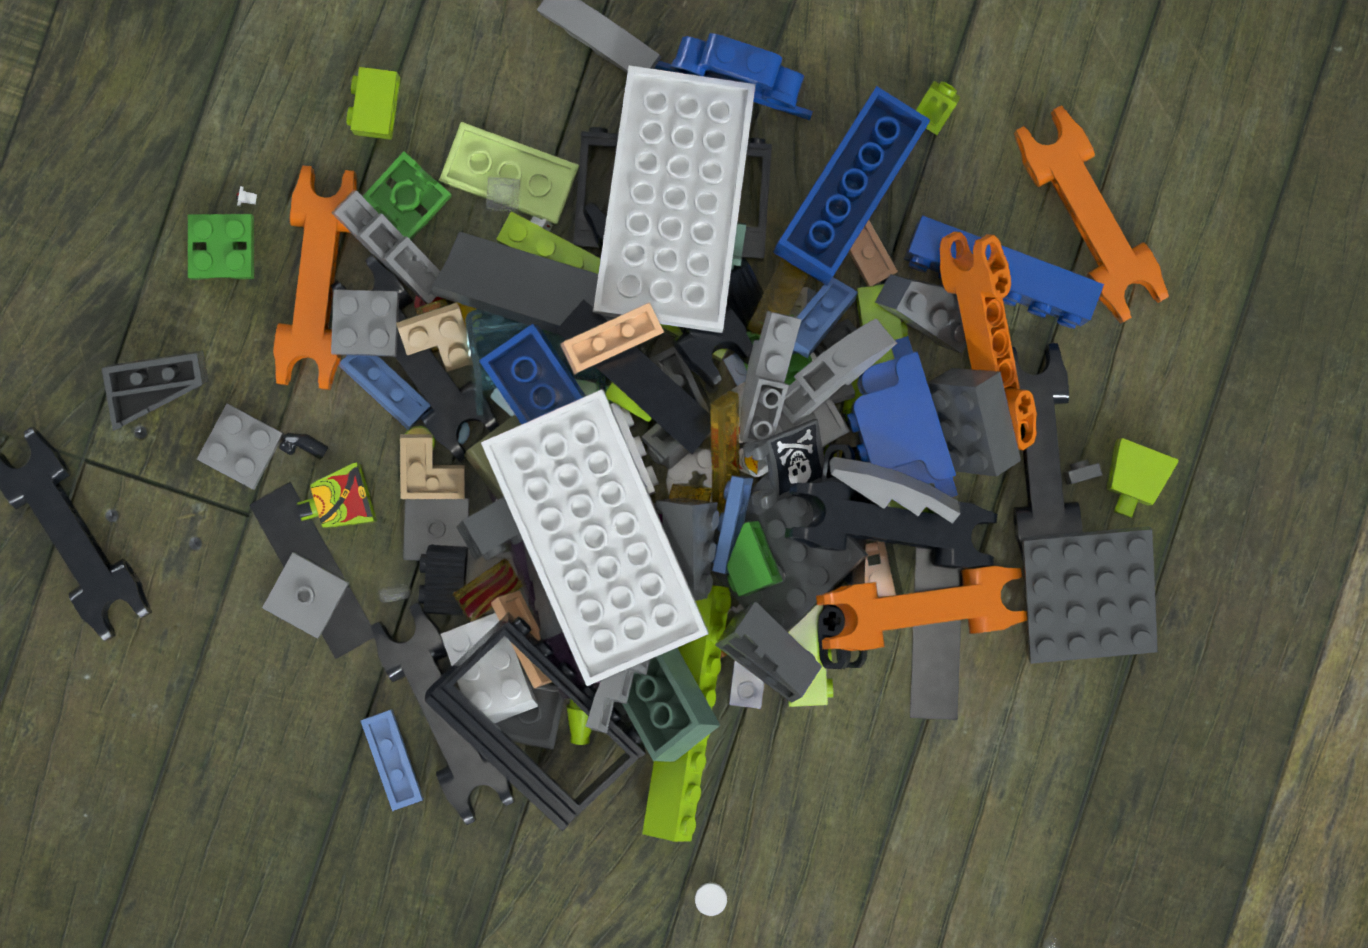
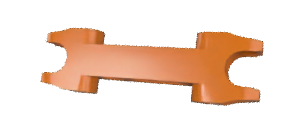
M1061 105L1051 112L1052 120L1058 131V139L1054 144L1042 145L1036 142L1025 126L1017 129L1014 132V136L1021 153L1023 165L1035 185L1041 187L1051 181L1099 266L1088 272L1087 276L1089 279L1104 284L1099 300L1121 324L1132 318L1124 299L1125 290L1128 285L1140 284L1144 286L1157 303L1169 297L1168 291L1162 278L1160 266L1147 244L1142 242L1133 248L1129 245L1084 165V162L1095 157L1093 147L1082 127L1072 119Z
M303 165L292 194L290 225L304 227L293 325L278 323L273 350L276 366V383L288 385L291 380L293 366L296 362L303 358H312L316 361L319 369V388L331 390L336 370L341 362V355L331 354L332 329H329L333 290L330 285L335 280L340 232L351 233L331 212L353 190H357V174L354 171L345 170L340 190L335 195L324 198L318 196L315 192L314 169L312 166Z
M952 232L943 237L940 243L942 283L948 293L957 294L971 369L998 371L1001 373L1018 449L1024 450L1035 442L1037 412L1032 393L1028 390L1020 389L1003 298L1008 295L1011 288L1008 261L1004 255L1001 243L995 235L986 234L984 237L976 240L972 254L966 237L961 232ZM954 241L956 244L955 259L951 255V245ZM989 244L991 248V254L989 259L987 260L985 251L987 245ZM1021 424L1025 426L1026 431L1023 440H1021Z
M989 566L961 570L963 586L879 598L876 582L840 586L833 591L817 595V605H835L841 609L845 617L843 630L834 637L824 638L822 640L823 649H842L847 651L885 647L883 631L962 619H968L970 634L1005 630L1012 625L1027 621V611H1010L1003 605L1001 600L1003 586L1010 580L1020 579L1022 577L1021 568Z

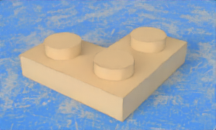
M457 303L396 323L407 355L438 346L446 372L476 363Z
M400 434L401 499H465V465H433L432 434Z

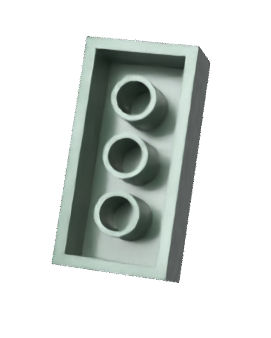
M678 648L651 658L647 675L634 673L627 704L622 703L653 761L675 762L720 726Z

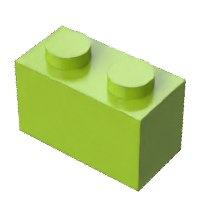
M359 67L358 76L353 75L351 94L355 95L354 107L349 106L347 125L351 126L350 130L354 135L392 140L401 79L397 72Z

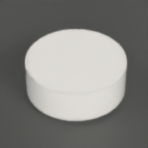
M709 882L698 888L695 895V903L701 913L714 916L721 913L726 907L727 895L722 886Z

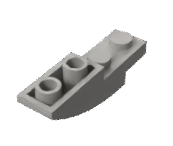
M767 310L760 340H754L746 374L740 419V441L749 443L764 440L776 433L789 386L784 381L801 324V319Z
M877 319L853 331L819 355L794 376L796 380L788 386L782 412L793 425H798L844 384L849 386L894 347L897 342Z

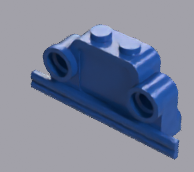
M710 33L707 41L689 36L682 37L672 64L658 61L655 66L657 70L756 84L753 102L807 120L811 119L813 113L811 110L796 106L804 80L803 74L783 67L781 65L782 57L776 53L722 35Z
M908 336L895 340L897 344L891 348L894 359L869 367L858 378V389L862 396L855 400L851 408L852 413L847 414L852 433L858 432L861 444L857 445L860 460L901 472L927 484L934 483L936 489L948 496H957L958 493L953 481V476H956L918 352L913 353Z

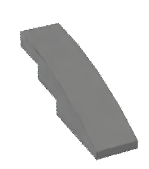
M543 0L537 8V11L543 17L563 28L570 36L590 47L597 55L628 73L629 65L653 69L661 59V56L650 47L581 0Z
M353 190L331 213L384 266L429 305L437 297L432 295V285L438 277L440 270L407 236H403L382 213H378L357 190Z
M833 457L830 461L831 475L882 508H885L893 499L917 516L921 514L925 507H928L953 524L960 515L957 500L933 486L906 474L868 462Z
M650 659L601 680L585 727L607 733L614 702L627 704L634 673L647 675Z

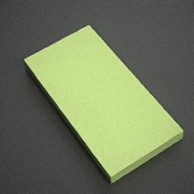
M461 122L439 181L530 216H535L541 220L546 219L558 226L577 176L579 165Z

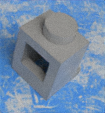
M658 423L642 436V440L647 444V453L651 459L657 464L665 465L669 470L688 454V450Z

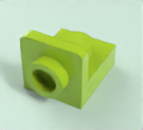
M934 81L916 109L917 112L930 119L926 129L936 135L939 134L961 98L956 94L957 90L946 82L941 81L939 84Z

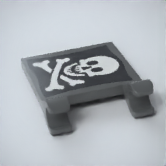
M812 419L764 440L749 442L743 445L744 457L749 458L752 456L753 460L757 461L766 457L771 482L770 489L752 493L753 506L760 505L762 509L773 507L777 501L792 495L789 494L790 484L822 482L824 455L817 419Z

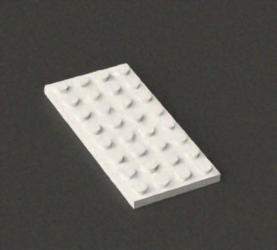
M628 66L593 309L594 313L603 316L619 317L650 303L660 324L722 333L756 84Z
M604 390L595 392L481 442L586 686L709 634Z

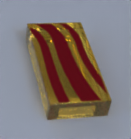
M504 558L452 595L467 620L473 622L493 608L491 602L496 598L516 592L523 585L509 561Z

